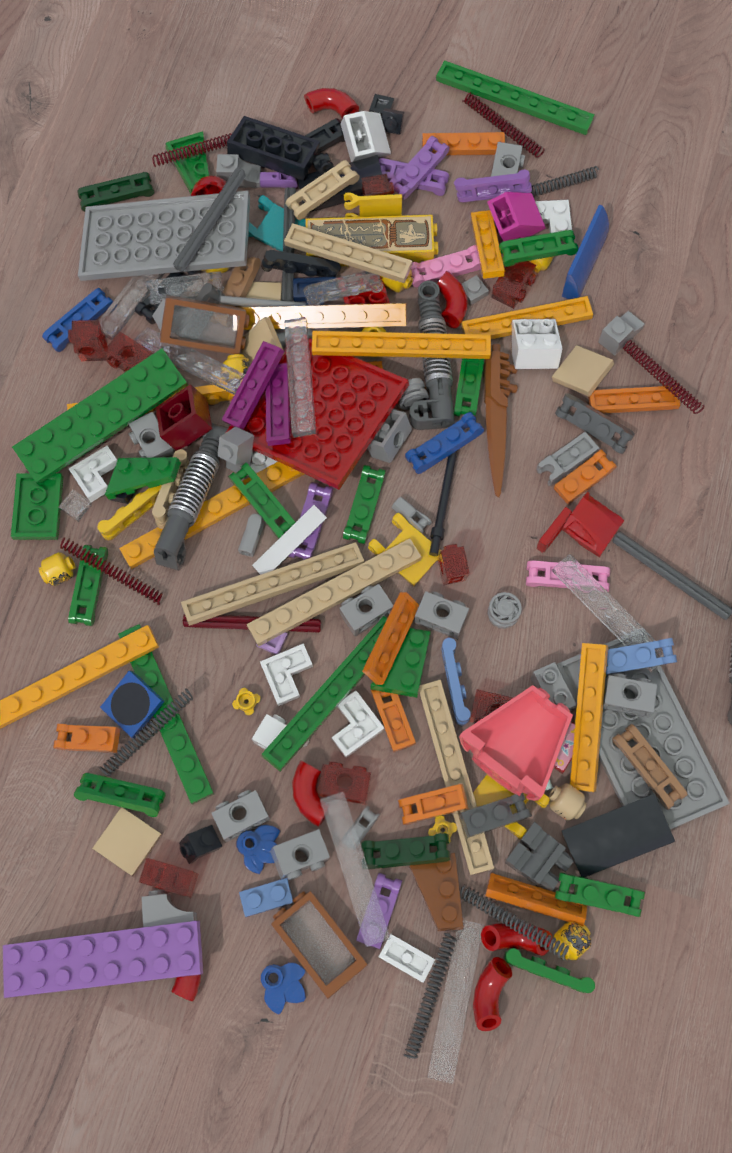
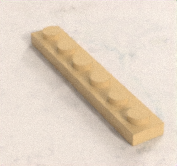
M293 223L284 240L285 246L405 283L412 268V260Z

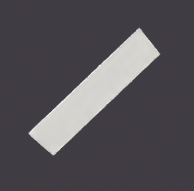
M313 505L252 566L260 575L273 571L327 517Z

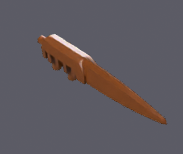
M493 344L490 359H485L484 403L486 404L487 442L495 495L500 498L506 449L507 397L510 393H516L518 386L507 381L510 373L516 374L517 372L514 365L507 361L509 354L500 352L499 344Z

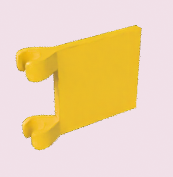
M353 193L344 194V200L351 201L344 203L345 209L351 210L359 206L360 216L354 213H346L345 217L402 216V194L357 196Z
M396 513L392 518V524L402 530V532L386 549L376 539H372L369 542L368 549L373 554L379 555L410 538L421 555V561L398 573L411 585L415 586L444 552L439 549L438 556L429 555L431 541L414 528L400 513Z
M488 775L484 777L473 792L477 807L515 795ZM543 794L539 800L534 802L542 808H546L550 799L547 795ZM526 798V800H524L525 805H526V804L528 803V801H529L527 798ZM515 804L509 806L512 814L518 813ZM517 822L504 826L519 839H522L527 832L526 828Z

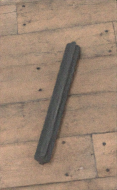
M235 168L174 261L173 266L176 270L183 272L246 177L243 169Z
M293 187L285 188L283 252L294 253V248L285 246L284 240L292 223L295 224V215L293 209L290 210L285 202L296 193V189ZM283 270L281 299L282 301L293 302L294 273H286Z
M619 531L615 535L613 543L724 620L731 616L732 608L623 532Z

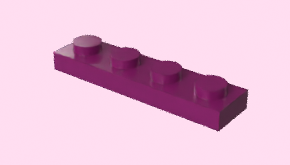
M265 341L262 342L222 418L223 422L244 430L285 351Z
M288 363L277 365L266 386V441L268 446L291 443Z

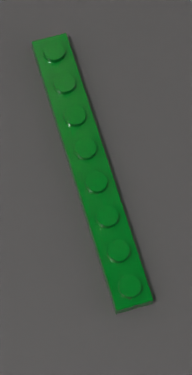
M445 60L436 75L437 82L468 93L471 92L473 95L583 135H587L594 120L595 114Z
M385 616L379 620L264 750L262 757L280 772L364 677L365 674L362 671L386 623L387 618Z
M138 624L118 633L119 638L121 639L142 627ZM151 651L130 663L135 674L165 701L153 715L162 724L156 715L158 714L166 721L160 714V711L170 718L164 711V708L172 715L173 713L167 705H170L175 711L176 709L171 704V701L174 702ZM175 713V717H172V720H168V724L165 723V726L161 727L159 731L190 803L193 805L214 795V792L180 714Z

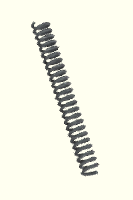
M594 166V168L590 167V169L579 170L570 175L567 174V176L556 177L555 180L551 179V181L536 183V185H532L531 193L535 197V194L538 196L539 193L540 195L543 192L546 194L547 191L550 193V187L554 191V187L558 190V186L562 189V185L564 188L566 185L569 187L570 184L573 186L574 183L577 185L578 182L581 183V178L583 182H585V178L589 181V177L591 180L593 177L596 179L597 173L595 168L597 170L599 168Z
M185 688V691L189 694L191 698H189L184 692H181V694L186 698L187 701H185L180 695H178V698L183 702V704H181L176 698H174V700L178 703L180 708L177 707L174 704V702L171 701V704L175 707L176 711L172 709L170 705H167V707L172 711L173 715L166 708H164V711L168 714L170 718H168L162 711H160V714L165 718L166 721H164L158 714L156 715L157 718L162 722V724H160L156 718H153L154 722L157 723L159 728L156 727L152 721H149V723L154 727L155 731L151 729V727L148 724H146V727L151 731L152 734H150L143 727L142 730L148 735V737H146L141 731H139V734L144 738V740H142L138 734H135V737L141 742V744L138 743L134 737H132V741L136 743L138 748L134 746V744L131 741H128V743L133 747L134 751L127 744H124V746L130 751L131 754H129L123 747H121V750L127 755V757H125L121 751L117 750V753L123 758V760H121L117 754H114V757L120 762V764L117 763L113 757H110V759L113 763L116 764V767L113 766V764L109 760H107L108 765L111 766L113 770H111L105 763H103V766L109 771L110 774H108L103 767H99V769L105 775L111 776L112 773L115 772V769H119V766H122V763H125L126 759H129V756H133V753H136V750H139L140 746H143V743H147V740H150L151 737H154V733H158V730H161V727H164L165 723L168 724V720H172V717H175V713L179 714V710H183L182 707H186V704H189L190 701H193V696L190 693V691L187 688Z
M466 885L462 886L460 890L461 899H464L466 902L468 901L469 904H472L474 907L476 906L477 909L484 911L485 914L489 913V916H493L494 919L501 921L502 924H506L507 927L510 926L515 932L518 931L524 937L527 936L532 942L536 941L537 945L540 944L541 947H545V950L549 949L550 953L553 952L554 955H558L563 961L566 960L564 957L569 950V945L565 947L563 954L560 956L565 943L560 945V940L555 943L556 938L554 937L551 940V935H548L546 938L547 932L543 933L542 930L538 932V927L534 928L533 924L529 927L530 923L527 922L525 924V919L521 921V917L517 918L516 914L512 916V912L508 913V909L504 910V907L500 908L499 904L491 903V899L487 901V897L483 898V894L475 893V890H471L470 887L466 889L464 897H462V891Z
M444 933L449 938H442V940L449 944L440 943L446 947L439 948L444 953H437L445 959L435 958L443 963H434V965L441 969L432 968V970L440 974L430 973L438 978H429V980L436 984L427 983V985L435 989L425 988L433 993H424L425 996L431 999L422 998V1000L431 1005L420 1003L429 1010L418 1008L420 1011L428 1014L417 1013L418 1016L426 1020L415 1018L416 1021L424 1025L413 1023L414 1026L422 1030L412 1028L413 1031L420 1035L410 1033V1035L420 1041L408 1039L418 1045L407 1043V1046L416 1050L405 1049V1051L414 1055L411 1056L404 1053L403 1056L409 1059L418 1058L417 1054L420 1053L418 1048L422 1047L420 1043H423L422 1038L425 1037L423 1033L427 1032L425 1028L429 1027L427 1023L430 1022L429 1018L432 1017L430 1013L434 1012L432 1008L435 1007L434 1003L437 1002L434 997L439 996L436 992H440L438 987H442L440 982L444 981L441 977H445L443 972H446L447 969L445 967L449 966L446 962H450L448 957H451L450 952L454 951L451 947H455L453 942L457 940L450 933Z

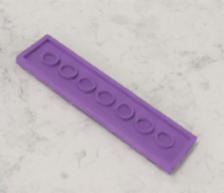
M200 921L3 945L4 998L203 974Z

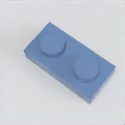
M288 878L239 892L245 917L294 903Z

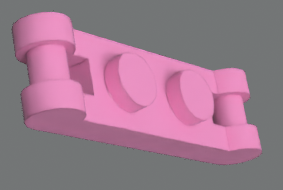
M476 245L469 247L467 250L421 263L412 262V278H414L412 284L413 287H419L424 281L438 282L446 271H449L456 277L480 270ZM468 259L473 260L472 262L467 263Z
M545 561L527 562V570L529 571V576L526 577L527 586L592 590L600 593L609 592L610 584L607 583V577L610 576L609 567ZM538 571H545V576H538ZM592 575L598 576V581H592Z

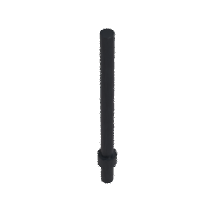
M458 450L449 455L447 459L435 525L432 527L430 534L432 541L429 555L438 556L440 542L444 539L445 529L443 527Z

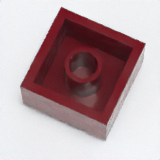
M191 384L156 407L160 437L176 451L190 445L193 441L213 429L208 401Z

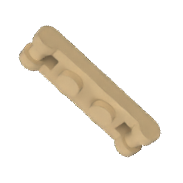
M344 160L290 196L285 204L290 210L293 209L294 215L298 220H302L311 210L348 185L355 184L360 176L356 171H352L351 165L347 160ZM303 200L305 203L300 206L299 203Z
M182 449L175 451L173 457H178L181 462L174 482L161 486L152 509L155 522L160 529H163L168 519L167 512L169 506H171L180 481H182V477H184V473L189 465L187 453Z

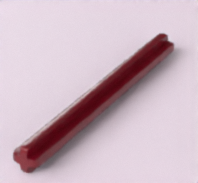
M184 614L183 625L184 627L249 630L247 624L260 617L219 615L189 626ZM310 619L289 631L319 633L321 631V620Z

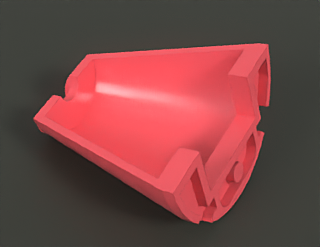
M534 685L463 731L459 738L464 750L467 752L471 750L473 753L472 760L488 776L512 793L520 796L523 792L527 794L526 798L528 800L536 801L545 792L573 714L570 713V710L564 704L558 703L556 705L549 700L550 695L544 689L536 688Z

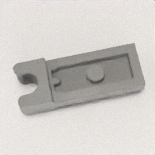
M584 432L553 455H549L537 465L536 471L538 474L545 471L551 472L552 474L549 476L547 484L552 486L567 473L597 453L599 447Z

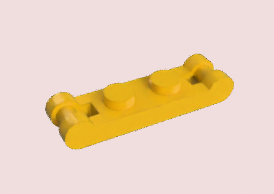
M162 485L148 488L145 492L138 493L126 507L119 508L111 519L100 521L97 527L105 540L114 539L154 507Z

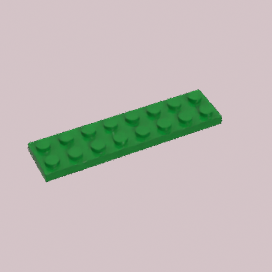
M161 348L12 446V448L39 485L128 426L129 423L137 420L187 387L188 384Z

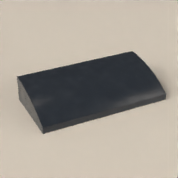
M243 116L227 141V154L239 155V158L244 161L304 181L315 159L320 141Z
M378 155L349 162L351 170L356 171L360 176L359 180L353 185H348L310 212L351 202L350 200H344L345 193H353L357 196H373L385 193L386 188ZM316 171L307 174L304 181L298 179L300 190L323 174Z
M655 794L562 830L581 877L590 876L675 842Z

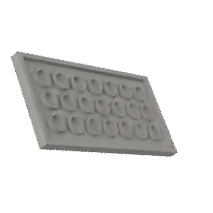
M249 191L235 192L183 272L247 266L250 211ZM218 194L86 207L78 269L80 281L180 272L175 269L173 263Z
M640 629L603 645H608V649L647 643L649 641L643 629ZM581 654L556 664L576 704ZM661 665L613 673L626 675L627 679L632 680L645 678L650 680L651 683L657 684L654 713L649 718L603 709L599 759L621 806L655 794L623 752L612 741L615 735L624 733L626 731L625 728L630 724H633L688 794L682 800H676L674 806L669 810L663 807L656 796L670 830L730 804ZM629 689L624 690V695L628 699H635L633 691ZM633 739L627 742L631 748L637 744ZM669 784L663 788L667 794L673 791Z

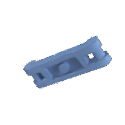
M446 638L441 648L455 721L458 725L464 726L468 723L471 712L467 707H464L463 699H466L465 686L460 685L458 678L462 676L461 666L459 662L455 663L454 658L456 641L452 638Z
M673 638L608 649L606 675L676 663L677 657L673 655L672 646H674ZM662 648L664 657L656 658L655 649Z

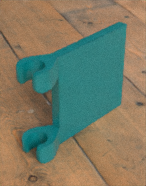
M262 195L258 199V208L268 213L258 229L249 222L248 237H253L283 252L284 208L274 204L269 198ZM295 217V224L306 227V220H298Z

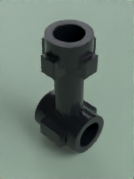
M320 153L315 156L313 165L319 173L324 174L334 167L327 153Z

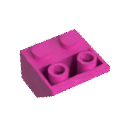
M505 192L487 201L503 241L530 237L546 229L532 193Z

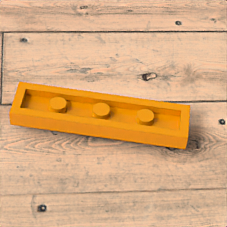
M490 210L471 212V223L483 279L503 277L504 265L492 213Z

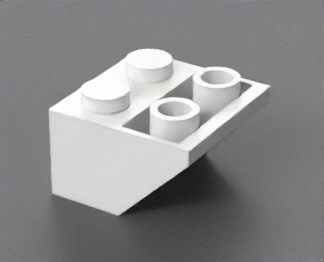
M361 111L344 115L341 121V128L351 162L378 155V158L391 155L380 113Z
M556 319L512 320V357L515 369H558L562 345Z

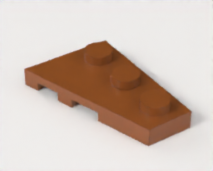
M450 853V861L410 865L409 868L414 875L416 884L423 895L437 930L463 929L455 853Z

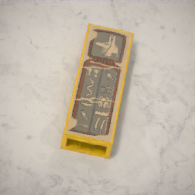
M433 215L306 219V228L409 259L412 262L421 263L434 259V255H438V242H434V236H437V223H433ZM306 252V256L323 258Z

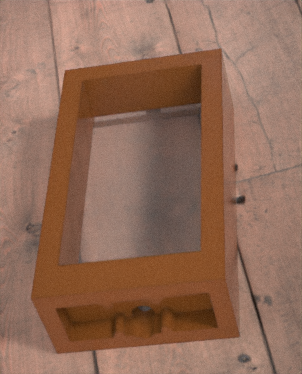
M166 295L160 342L228 354H240V349L244 350L246 337L243 336V330L248 328L249 315H246L245 308Z
M303 891L292 900L295 903L288 910L284 907L273 916L275 921L271 925L327 999H329L368 964L313 893L310 891L306 894Z

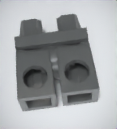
M534 822L506 859L505 864L530 880L537 887L540 884L544 888L553 891L559 883V878L551 873L550 869L555 864L566 873L574 860L564 851L566 847L559 844L553 837L543 831L542 827Z

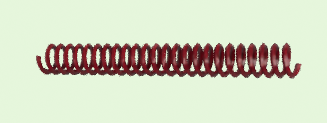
M471 92L466 95L465 100H462L469 107L471 106V109L477 111L478 114L480 113V116L489 120V123H492L501 132L507 134L510 139L516 141L517 144L521 145L529 153H532L533 156L535 155V158L540 157L544 153L545 148L536 156L542 146L535 145V141L529 140L526 134L523 135L520 129L514 128V125L508 123V120L502 118L501 115L498 116V113L492 112V108L489 109V106L483 105V102H480V99L477 100V97L474 98Z
M229 133L228 135L225 134V136L214 137V139L203 140V142L195 143V145L191 144L180 147V149L176 148V150L165 151V153L154 154L152 158L153 165L156 167L154 157H156L158 166H161V163L162 165L168 164V159L172 163V159L176 162V158L179 161L180 158L182 160L184 157L187 159L188 156L191 158V154L195 156V153L199 155V153H206V150L210 152V149L213 151L214 149H221V146L224 148L225 145L227 146L228 141L226 136L229 139L232 134Z
M632 340L626 342L623 347L624 351L630 354V357L644 367L650 375L656 378L662 386H665L681 403L690 408L693 414H698L704 409L705 405H702V408L695 412L702 403L698 402V399L695 400V396L692 397V394H689V391H686L683 385L680 386V383H677V380H674V377H671L670 374L668 375V372H665L662 366L656 364L653 358L647 356L644 350L641 351V348H638L635 342L632 343Z
M65 537L62 539L60 549L64 548V551H68L69 554L72 553L73 556L80 558L81 561L84 560L89 566L96 567L97 570H100L101 573L104 572L105 575L109 574V577L113 576V580L117 578V582L125 583V587L129 586V589L137 590V594L141 593V596L145 595V598L149 597V601L153 600V603L157 602V605H160L159 602L163 592L157 597L159 590L153 595L155 590L153 588L148 594L151 585L145 590L147 583H145L140 589L143 583L141 581L136 587L139 578L133 583L135 578L133 576L128 582L131 576L129 574L124 580L127 571L120 578L123 569L116 575L119 567H116L112 573L115 565L113 564L108 570L111 564L109 562L104 568L107 560H104L99 567L103 559L102 557L96 563L99 557L96 555L95 559L91 562L95 553H92L87 560L91 552L90 550L83 557L87 550L86 548L79 555L82 546L75 553L78 543L71 550L74 541L67 548L70 538L64 546L62 545Z

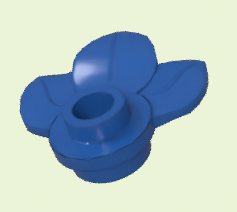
M261 825L254 832L245 831L238 836L236 841L237 849L244 855V864L251 872L260 874L264 863H274L270 850L273 846L277 845L274 841L280 833L278 828L270 825ZM248 838L253 841L251 848L245 845V841Z
M287 963L282 967L269 965L261 973V983L266 989L264 1000L267 1006L276 1014H281L285 1002L300 1003L306 999L305 990L298 981L304 976L306 971L296 963ZM271 973L278 975L276 983L270 982L269 976Z

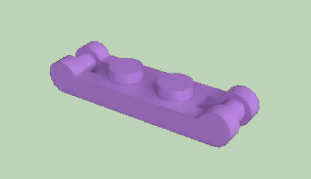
M431 136L423 148L401 172L389 181L387 189L392 192L396 191L402 194V199H407L447 155L450 147L445 143H439L436 137ZM434 149L437 152L436 154H433L431 151Z
M379 158L384 182L389 183L408 163ZM433 169L416 189L431 191L435 195L443 196L446 190L445 184L449 180V174L442 170Z
M520 170L515 174L468 180L457 178L454 181L455 189L458 191L457 198L459 202L493 199L505 192H532L528 170Z
M311 482L300 518L313 505L326 516L333 488L328 486L323 488L318 486L317 483ZM315 496H322V502L314 500ZM323 522L301 543L307 545V548L302 549L298 546L288 557L295 558L297 556L303 558V560L313 557Z

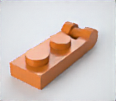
M601 449L593 457L555 484L553 489L569 505L610 474L617 465L613 461H609L606 458L607 454ZM598 463L603 467L600 471L595 467Z
M371 690L392 751L396 752L416 745L398 694ZM391 697L392 701L383 703L382 698Z
M57 724L56 732H58L57 740H54L53 748L70 751L117 753L121 729L108 726ZM68 734H72L71 742H67Z
M463 784L398 800L399 808L403 810V825L469 809ZM416 804L418 813L413 814L412 806Z

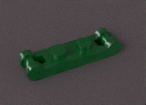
M142 172L79 188L77 193L79 199H81V210L85 212L86 207L107 205L139 196H152L154 188L150 184V174Z
M438 833L434 836L363 841L361 842V851L364 852L362 868L379 869L450 861V851L447 850L449 835ZM432 846H437L436 852L431 853ZM373 852H380L381 858H374Z

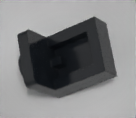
M213 825L189 833L179 842L180 852L186 858L188 864L223 847Z

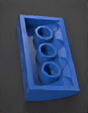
M602 205L598 206L567 273L562 297L566 299L580 298L608 236L609 220L606 210Z

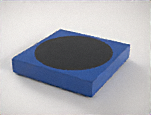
M129 670L100 708L131 738H136L135 734H139V731H142V727H145L165 701L139 676Z

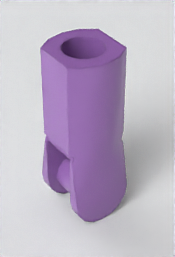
M260 172L261 188H296L298 186L294 177L279 172Z

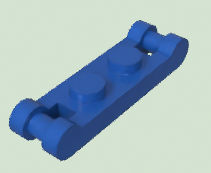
M97 288L43 333L42 338L47 343H51L57 352H61L72 339L104 312L110 311L114 307L115 302L110 297H106L100 288ZM58 333H62L59 338L56 337Z
M468 412L463 415L461 420L416 449L409 450L405 454V458L409 463L413 464L414 471L417 474H421L479 437L484 432V428L480 423L476 422V417L473 413ZM469 427L470 430L465 433L463 430ZM426 456V459L420 460L421 457Z

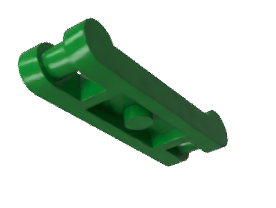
M573 230L508 240L499 244L500 253L504 256L502 258L503 264L506 267L519 262L565 254L572 256L577 254L579 247L574 242L575 234Z
M462 358L454 416L460 417V414L465 415L468 412H472L476 417L484 359ZM462 401L471 402V406H462Z
M245 462L240 466L241 469L238 472H233L228 477L279 539L296 522L249 464ZM248 476L251 481L244 485L241 480ZM281 516L285 522L278 526L275 520Z
M363 466L347 525L344 529L343 539L349 541L350 539L358 540V543H366L386 470L371 469V466ZM368 478L376 479L375 484L368 483ZM354 526L361 527V532L353 530Z
M92 545L83 546V550L84 548L87 549L83 557L89 550L91 551L87 560L92 553H95L93 557L99 556L96 563L101 557L103 558L99 567L104 560H107V547H100L98 549L93 548ZM80 560L68 622L70 624L80 622L86 626H93L103 572L101 573L96 567L93 568L92 565L89 566L84 560ZM80 607L86 608L85 614L79 613Z
M84 773L80 779L81 785L74 792V797L80 801L88 799L144 812L150 817L158 816L161 809L159 805L163 803L166 797V793L157 788L91 773Z
M560 872L558 880L561 882L554 898L641 917L642 909H640L641 899L644 900L645 891ZM570 884H575L573 893L569 892ZM625 896H631L630 906L624 904Z
M509 949L504 954V960L509 965L581 993H591L595 989L593 979L589 977L579 979L570 976V970L557 965L555 969L545 966L547 961L534 956L531 957V960L521 956L520 951L517 949Z

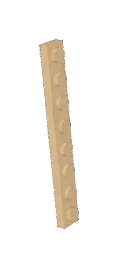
M409 538L248 623L247 627L259 647L361 593L366 587L374 586L421 561V555Z
M355 542L182 601L181 605L190 626L349 571L364 563V559Z
M437 680L420 685L419 692L445 786L450 787L457 784H463L469 809L454 812L453 815L470 875L493 870L495 868L485 833L467 838L459 816L461 812L477 808L442 682Z

